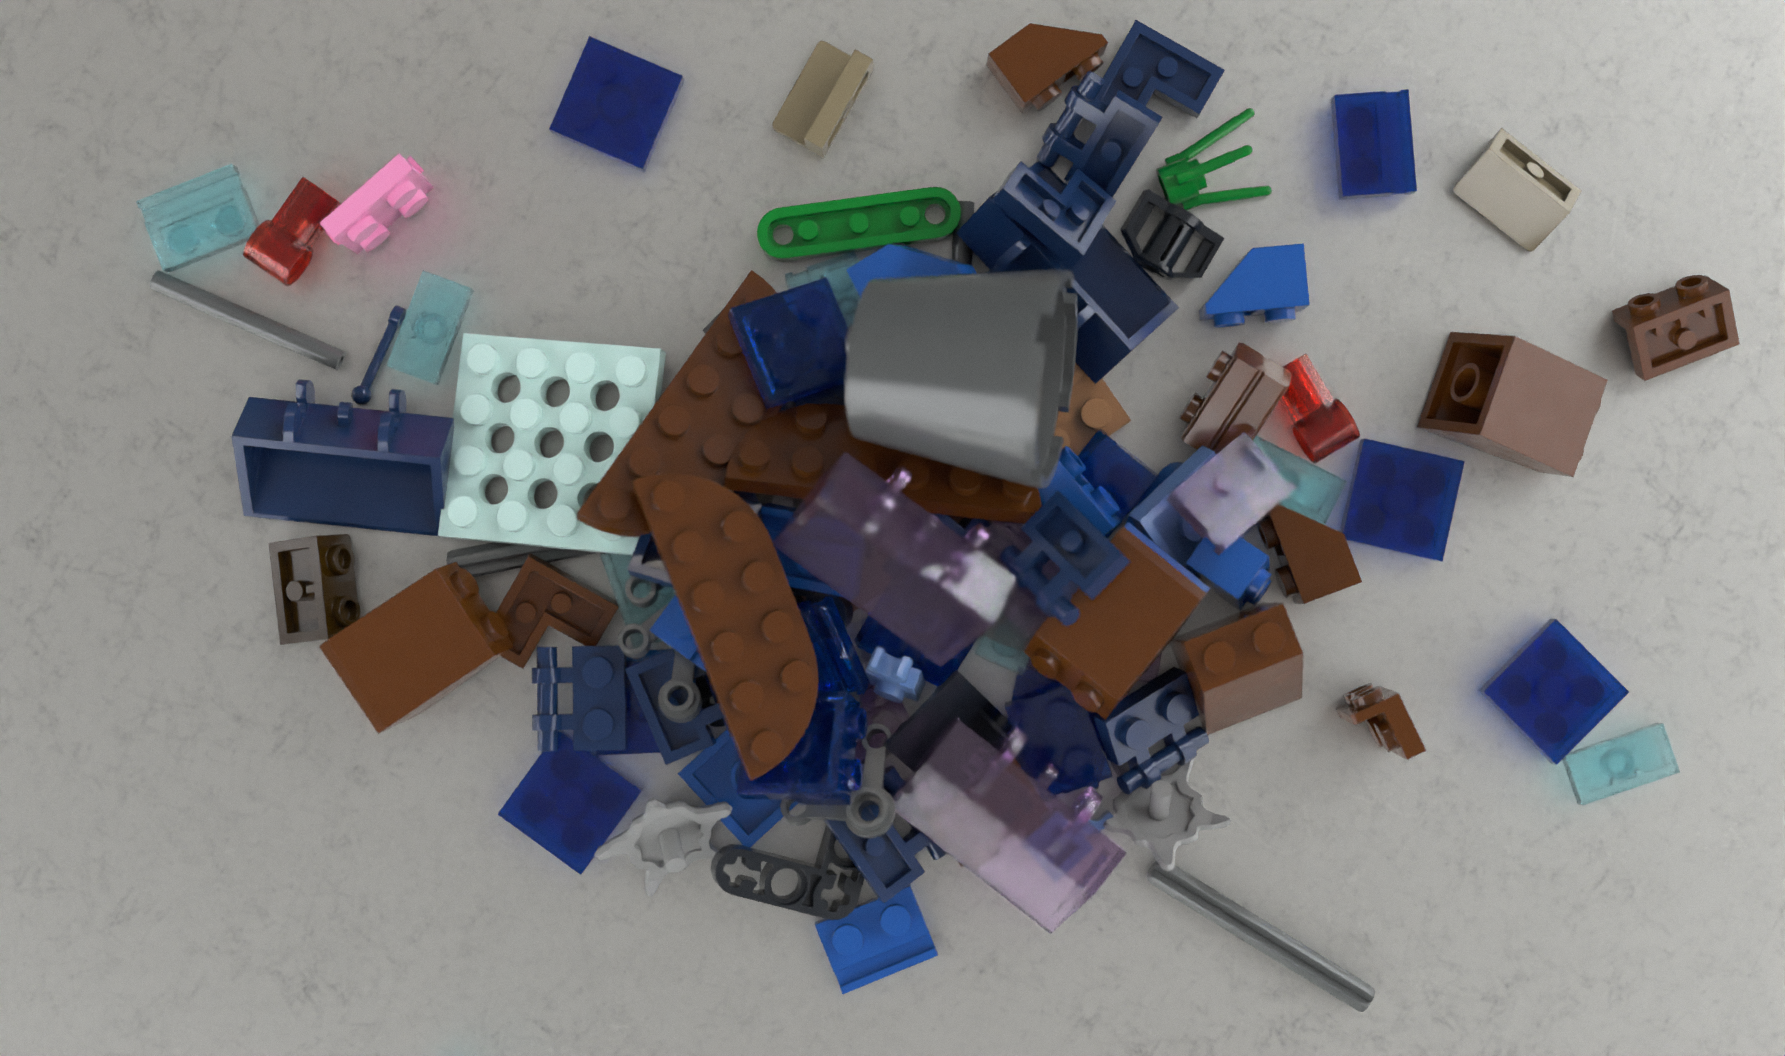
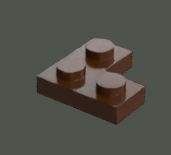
M530 553L496 611L505 622L509 632L508 638L514 645L512 649L501 657L524 669L548 626L584 646H597L618 610L620 602Z

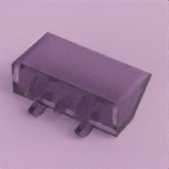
M845 452L821 476L772 541L774 547L941 667L994 625L1017 578L978 550L987 540L990 532L983 525L977 524L962 538L941 523L935 516L929 514L903 495L900 491L912 476V473L906 468L900 467L886 482Z
M955 716L892 796L896 806V813L1051 934L1094 896L1127 854L1119 844L1088 821L1098 808L1103 796L1090 786L1069 806L1048 789V786L1059 772L1053 766L1049 765L1036 780L1012 761L1027 739V736L1018 728L1013 729L996 748Z

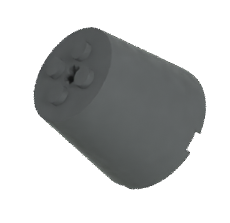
M1056 269L871 279L860 297L853 324L849 326L846 338L848 358L845 405L852 435L859 440L1026 486L1047 488L1055 474L1064 442L1063 437L1054 436L1058 413H1069L1074 381L1078 326L1077 294L1066 293V287L1072 288L1074 276L1072 272Z

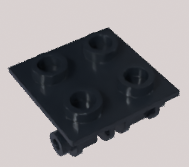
M956 669L898 727L897 731L883 745L921 778L929 789L942 800L948 793L953 796L969 778L960 766L964 764L975 774L978 770L968 758L975 753L986 763L989 759L979 747L982 745L992 755L1010 738L1007 733L1014 725Z

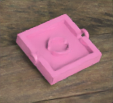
M397 154L323 219L320 224L325 229V233L338 246L342 244L356 254H359L363 249L369 252L386 240L390 234L387 228L402 215L408 218L417 213L428 201L426 194L434 187L422 175L424 170L411 156L406 160L402 155Z

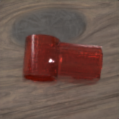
M302 177L274 218L261 223L251 234L243 250L244 258L283 285H292L301 277L311 262L314 253L312 247L325 230L320 222L342 203Z
M1306 353L1283 366L1290 371L1292 377L1289 388L1280 402L1293 422L1291 428L1299 446L1312 463H1318L1360 438L1359 429L1352 415L1339 399H1333Z

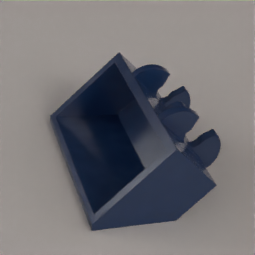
M1039 161L1029 167L1059 192L1064 182L1050 167L1045 166ZM997 191L956 232L990 269L987 273L1056 269L1072 272L1074 276L1072 288L1066 287V293L1077 294L1078 326L1075 363L1095 384L1179 309L1176 303L1135 262L1128 251L1103 224L1084 256L1073 267L1058 255L1051 253L1039 239L1021 224L1010 219L1004 210L992 201Z
M299 379L296 382L297 402L257 397L248 398L231 436L243 516L438 536L441 509L445 507L454 434V418L406 413V394L404 390L391 389L389 392V411L353 408L351 402H340L339 406L315 404L313 382Z

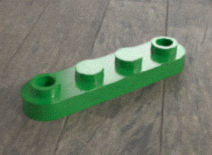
M927 187L780 207L767 212L762 217L757 228V238L763 252L777 261H792L880 249L888 244L899 242L910 245L939 241L948 238L956 230L960 221L961 208L955 195L942 187ZM932 207L940 208L944 212L945 218L938 224H932L925 217L926 211ZM780 228H788L793 232V239L788 244H778L774 240L775 232Z

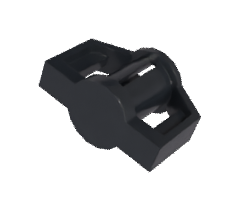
M1150 189L1143 190L1120 229L1135 262L1152 274L1167 280L1173 278H1201L1224 240V237L1205 226L1195 215L1168 202ZM1154 209L1160 213L1162 218L1143 250H1141L1136 237ZM1194 235L1202 240L1184 272H1173L1172 269L1191 236Z

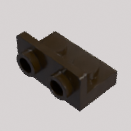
M348 534L318 535L268 543L280 645L330 639L360 619L361 610L358 602L354 571L355 558L352 551L351 537Z

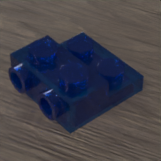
M846 690L817 691L816 703L810 722L803 736L786 758L774 768L753 780L747 777L740 759L736 794L743 799H793L800 805H850L852 791H859L863 782L862 764L859 759H855L856 741L863 740L867 734L868 719L865 709L860 708V703Z

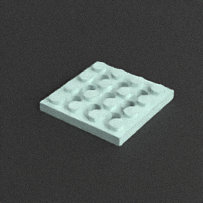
M463 333L453 411L454 434L445 507L441 509L438 536L451 539L633 555L639 537L606 533L590 527L576 518L577 512L584 504L585 493L591 487L597 486L661 397L666 352L660 348ZM509 376H517L521 384L519 395L511 402H501L498 396L500 383ZM566 380L570 386L568 400L561 406H550L547 401L549 386L555 381ZM607 384L617 385L620 392L617 405L608 411L599 410L596 405V395L599 389ZM510 426L514 432L512 447L504 453H496L492 447L493 434L501 427ZM558 430L564 438L563 448L558 455L546 458L541 452V440L548 432ZM600 435H609L614 443L611 456L602 462L593 461L590 456L592 441ZM503 477L508 484L507 496L498 504H490L485 495L486 486L493 478ZM552 481L558 490L557 499L549 508L540 509L534 500L535 490L541 483Z

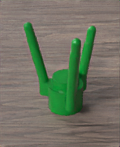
M1248 108L1182 152L1164 159L1166 165L1157 168L1156 174L1162 192L1168 202L1175 205L1181 203L1183 209L1189 210L1200 205L1251 199L1253 197L1268 196L1272 193L1270 186H1259L1199 194V190L1207 187L1205 174L1252 153L1250 145L1229 151L1201 164L1197 158L1189 161L1255 115L1254 109Z

